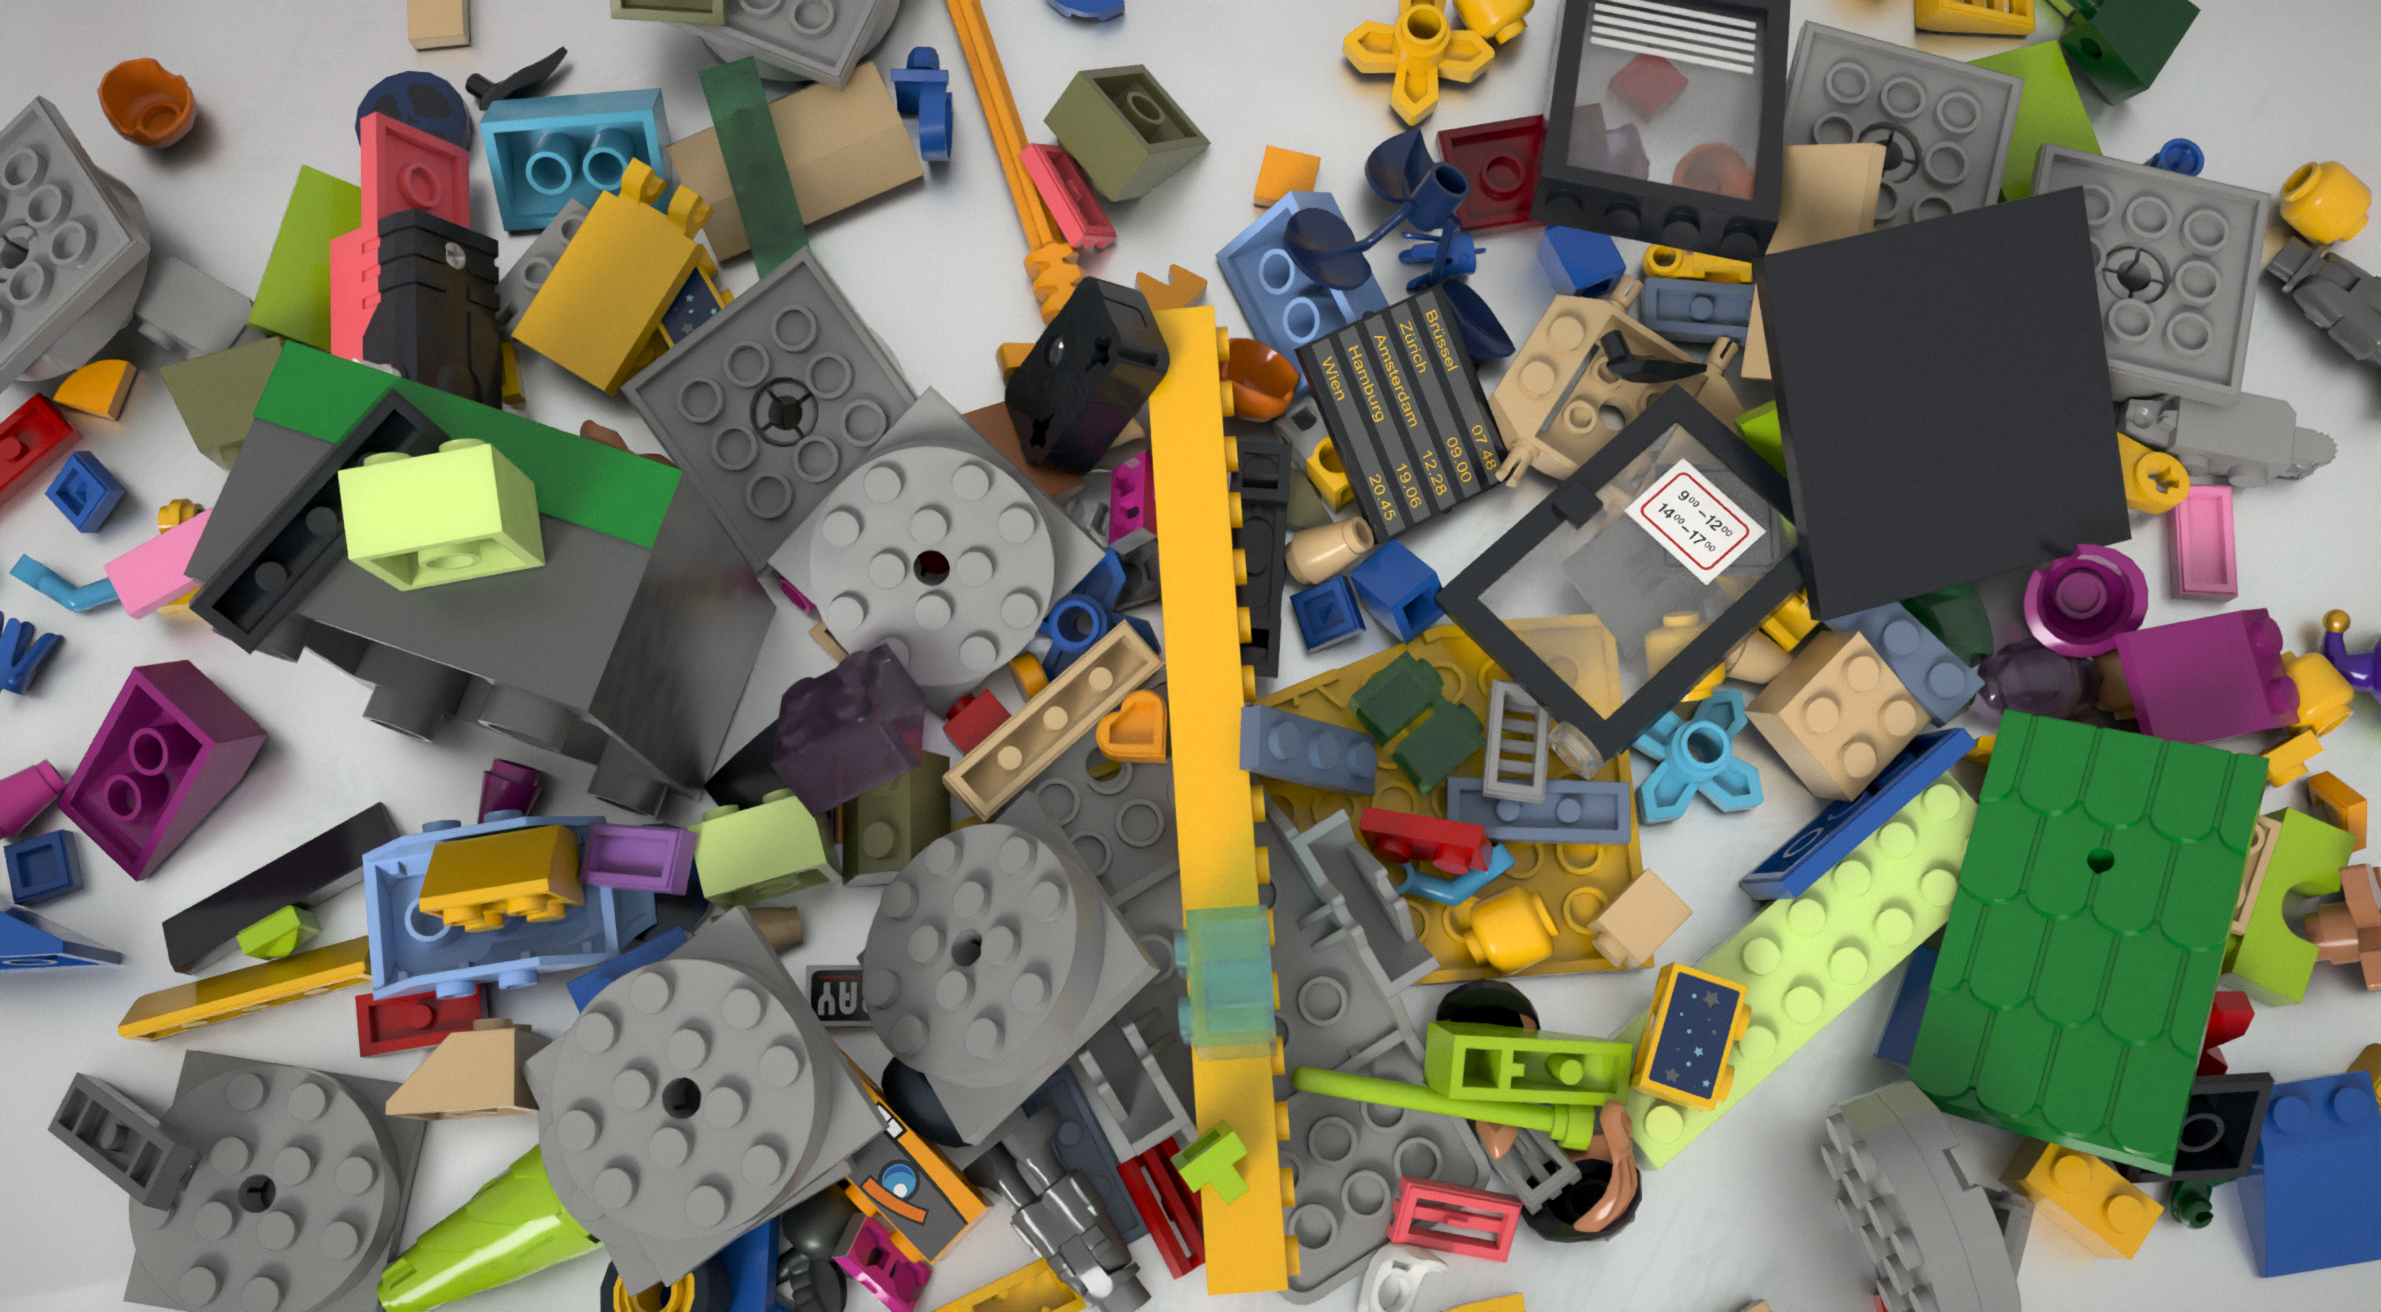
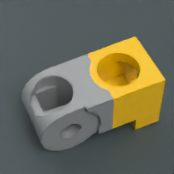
M1307 396L1273 421L1271 424L1272 431L1279 443L1292 444L1291 458L1300 464V469L1303 470L1321 492V499L1334 514H1337L1352 503L1355 497L1313 397Z

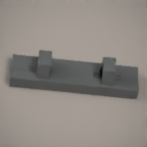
M79 1072L76 1073L47 1129L142 1205L167 1212L177 1192L187 1189L202 1159V1155L198 1153L199 1149L114 1088L99 1078Z

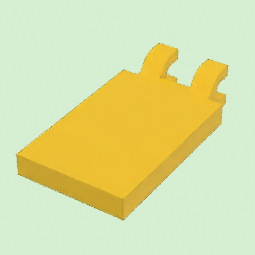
M634 157L623 174L619 196L616 197L606 190L602 191L511 334L519 342L612 397L704 254L705 250L698 243L694 242L693 239L714 212L710 206L702 202L703 198L699 194L681 184L670 201L668 216L651 207L661 196L668 184L655 175L656 171L652 167Z

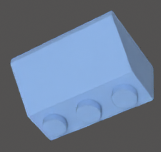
M1289 191L1215 255L1258 342L1268 345L1283 355L1298 371L1299 381L1295 387L1293 399L1311 392L1294 351L1295 348L1361 319L1362 315L1367 311L1377 312L1389 306L1373 273L1359 288L1348 291L1334 290L1322 286L1307 277L1287 254L1281 237L1288 220L1296 212L1307 208L1324 209L1335 214L1347 224L1331 192Z

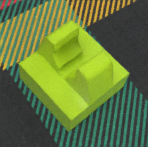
M1221 1120L1170 1158L1193 1193L1208 1182H1211L1225 1203L1230 1205L1250 1190L1233 1166L1235 1162L1249 1152L1233 1129L1224 1120Z

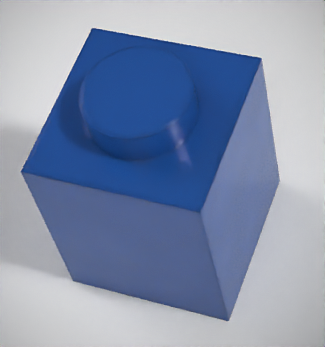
M1549 224L1545 228L1544 235L1536 252L1550 282L1559 295L1597 298L1613 291L1627 268L1610 235Z
M1394 538L1349 573L1365 610L1406 645L1445 615L1434 604V596L1442 589L1436 571Z

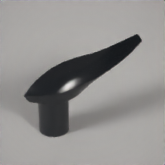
M562 46L552 54L514 72L507 79L498 83H493L481 74L474 73L467 79L465 89L469 94L481 101L479 104L480 111H487L492 101L527 98L549 78L568 52Z
M1620 330L1608 332L1600 339V343L1609 360L1606 363L1607 370L1621 380L1633 383H1661L1687 378L1707 370L1708 364L1661 359L1653 355L1641 356L1632 354Z

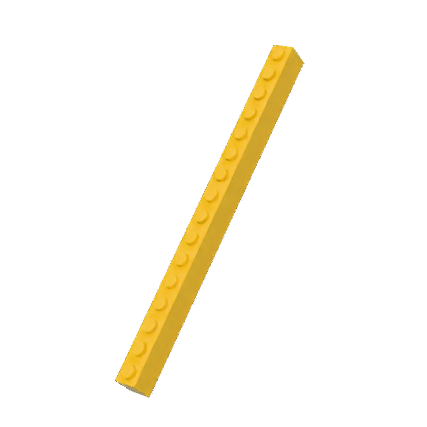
M1214 305L1151 310L1170 354L1168 371L1149 396L1197 1138L1221 1120H1224L1233 1129L1249 1152L1235 1162L1233 1166L1250 1190L1230 1205H1227L1211 1182H1208L1201 1188L1207 1290L1210 1296L1289 1290L1288 1276H1298L1301 1273L1298 1234H1284L1283 1208L1295 1207L1292 1167L1279 1168L1277 1141H1290L1287 1101L1274 1102L1273 1076L1285 1075L1282 1036H1269L1268 1011L1280 1010L1277 972H1265L1263 947H1275L1273 910L1272 908L1260 909L1258 885L1270 884L1268 846L1255 847L1253 824L1266 822L1263 785L1251 786L1250 772L1239 770L1241 707H1245L1244 703L1256 702L1254 665L1241 666L1240 644L1252 643L1249 606L1237 607L1236 586L1247 585L1245 549H1233L1231 529L1243 528L1240 492L1228 493L1227 472H1239L1236 436L1224 437L1223 417L1234 416L1232 380L1220 381L1219 362H1230L1228 327H1216Z

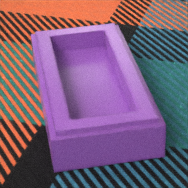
M591 822L578 883L594 887L685 895L698 833L675 828Z

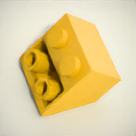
M561 824L435 844L419 896L420 912L442 918L444 926H465V932L468 933L487 932L504 928L503 918L527 915V922L530 923L563 919L566 917L565 908L585 905L583 884L578 883L581 872L578 833Z

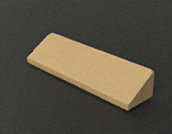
M1124 619L946 772L942 777L943 785L984 823L1099 723L1103 717L1123 702L1129 694L1134 692L1163 667L1165 662Z

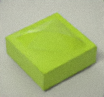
M288 905L238 932L239 935L236 938L244 955L269 961L273 958L287 957L309 938L322 932L323 929L314 912Z

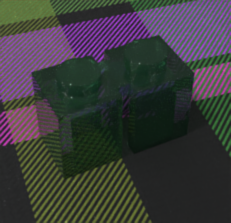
M1406 650L1351 696L1347 709L1370 735L1375 736V741L1381 748L1428 709L1433 715L1397 744L1394 748L1396 751L1390 756L1392 761L1426 798L1445 782L1448 777H1451L1476 756L1487 741L1480 734L1484 731V727L1473 711L1463 703L1455 706L1451 700L1448 702L1441 694L1442 690L1440 688L1444 686V682L1436 669L1423 658L1416 661Z

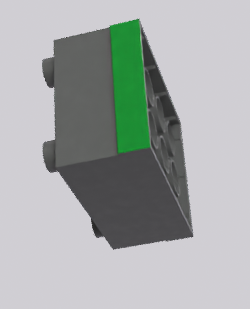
M286 340L252 414L255 419L183 575L203 586L388 386H391L450 436L446 442L457 439H479L486 444L491 443L534 482L546 565L400 591L349 560L348 550H346L255 650L294 663H298L303 649L307 650L360 684L373 690L362 717L400 734L433 743L443 717L446 715L596 766V771L586 794L617 808L656 819L667 791L700 801L704 785L707 783L750 671L752 672L777 607L685 472L578 435ZM213 627L212 631L227 638L224 634H222L220 631Z

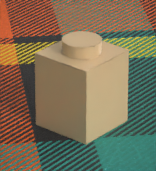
M1647 868L1635 876L1586 927L1596 936L1592 940V944L1606 960L1616 967L1624 963L1631 970L1642 965L1688 919L1693 911Z

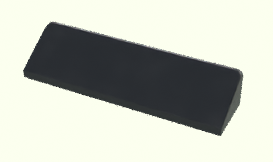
M388 386L189 601V609L251 655L347 550L338 471L364 466L363 461L365 458L379 453L399 452L408 454L411 457L434 454L439 450V446L445 443L450 436L396 390Z
M378 802L162 922L169 961L174 972L193 975L240 949L241 947L236 936L243 929L288 905L309 910L363 880L362 855L400 837L384 804Z

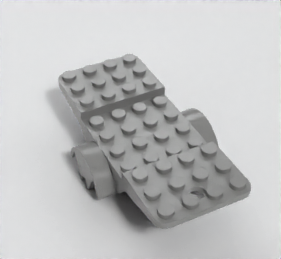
M1167 669L1153 674L1136 689L1154 691L1166 703L1168 713L1167 763L1121 762V770L1113 780L1101 782L1093 779L1087 772L1086 759L1093 750L1099 748L1096 740V729L1099 724L1097 723L992 815L996 821L1027 789L1040 796L1161 970L1075 1052L1137 1156L1178 1130H1181L1189 1144L1197 1139ZM1122 702L1110 713L1120 711ZM1250 772V785H1262L1256 774ZM1263 787L1266 822L1253 823L1255 847L1268 846L1270 884L1258 885L1260 909L1272 908L1275 947H1263L1265 972H1277L1280 1010L1268 1011L1269 1036H1282L1285 1075L1273 1076L1274 1102L1287 1101L1290 1141H1277L1279 1168L1292 1167L1295 1207L1283 1208L1284 1234H1298L1301 1273L1298 1276H1288L1289 1290L1277 1292L1285 1300L1293 1304L1308 1305L1322 1299L1367 1270L1374 1254L1391 1241L1385 1233L1388 1222L1394 1223L1395 1214L1392 1211L1395 1198L1400 1199L1402 1190L1398 1187L1401 1175L1485 1190L1490 1180V1165L1487 1156L1465 1118L1302 1092L1292 1085L1291 1075L1297 1067L1308 1066L1427 1086L1423 1083L1425 1049L1416 1036L1403 1002L1397 993L1436 970L1440 965L1435 956L1416 938L1408 904L1393 889L1387 878L1388 871L1356 841L1350 825V819L1342 808L1299 834L1296 827L1275 804ZM1417 1198V1203L1456 1210L1465 1207ZM1412 1218L1410 1226L1430 1229L1437 1225L1438 1222Z

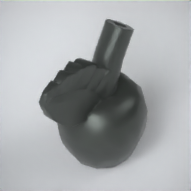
M843 1179L785 1211L782 1218L783 1234L793 1246L777 1258L776 1287L790 1280L791 1288L793 1289L792 1298L795 1304L799 1305L798 1310L800 1312H844L846 1307L847 1283L845 1274L839 1264L831 1257L852 1215L864 1212L844 1192L850 1183Z

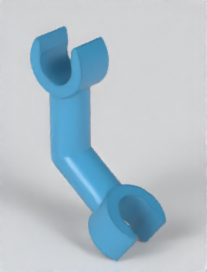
M25 554L21 556L9 572L14 577L73 612H82L119 599L109 577L77 587L50 568Z
M1502 842L1493 848L1488 872L1469 869L1468 873L1459 874L1451 881L1414 870L1410 862L1395 864L1385 861L1390 865L1399 866L1406 874L1404 884L1399 887H1393L1399 896L1409 893L1448 906L1461 904L1516 863Z

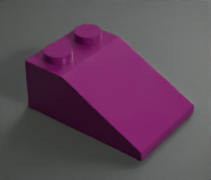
M2267 608L2240 610L2114 635L2142 735L2163 738L2164 741L2174 740L2200 745L2300 723L2297 713L2300 706L2299 692L2294 681L2286 675L2280 654L2283 648L2282 634L2277 623L2270 618Z
M189 660L134 667L56 806L136 882L145 880L243 778L268 733Z

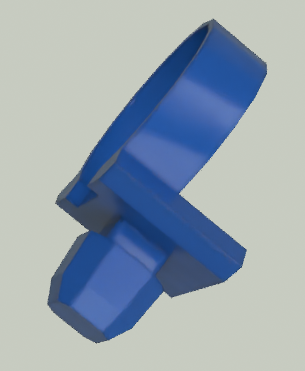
M916 46L908 55L906 69H890L891 81L895 85L897 110L919 111V138L923 161H950L953 130L952 112L954 107L952 92H946L947 85H949L948 70L940 69L939 56L934 48Z

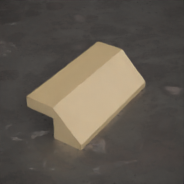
M871 59L855 66L844 91L816 82L665 146L682 185L699 194L703 198L702 202L714 210L710 219L704 225L703 230L718 262L925 174L904 122Z

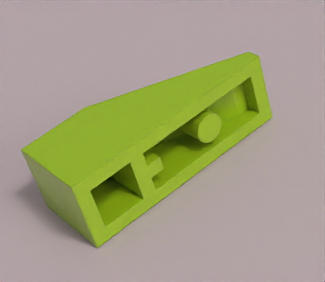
M1428 1020L1423 1083L1448 1099L1603 1106L1606 1101L1613 1100L1623 1103L1624 1107H1627L1633 1043L1487 1023Z

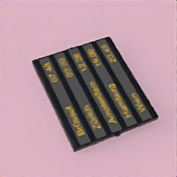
M1441 283L1377 312L1367 311L1362 315L1361 319L1294 349L1361 515L1372 530L1374 545L1381 544L1439 514H1449L1453 507L1507 481L1514 471V467H1512L1502 482L1495 475L1508 456V452Z

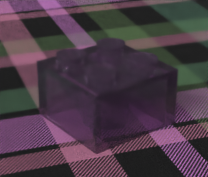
M887 643L868 652L864 650L856 651L844 658L836 668L815 679L812 677L800 679L782 695L771 765L814 818L921 765L925 695Z

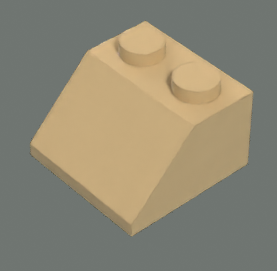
M491 1018L474 1020L473 1031L450 1033L386 1101V1115L423 1121H444L539 1114L540 1108L519 1066L551 1043L552 1039L533 1034L532 1025L513 1024V1019Z

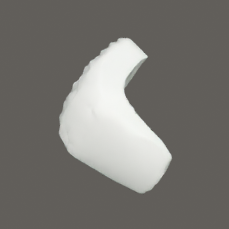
M1390 1241L1385 1246H1382L1369 1262L1359 1295L1357 1312H1412L1419 1286L1426 1273L1433 1271L1447 1274L1450 1268L1446 1262L1422 1247Z

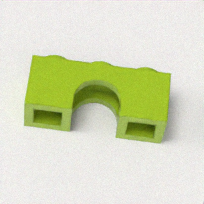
M2290 807L2262 815L2283 824L2246 932L2242 936L2230 934L2218 982L2219 985L2230 990L2243 991L2247 997L2272 1008L2302 1003L2320 950L2319 946L2299 938L2287 927L2282 915L2283 898L2288 890L2308 899L2338 892L2342 883L2339 868L2348 865L2357 838L2353 834Z

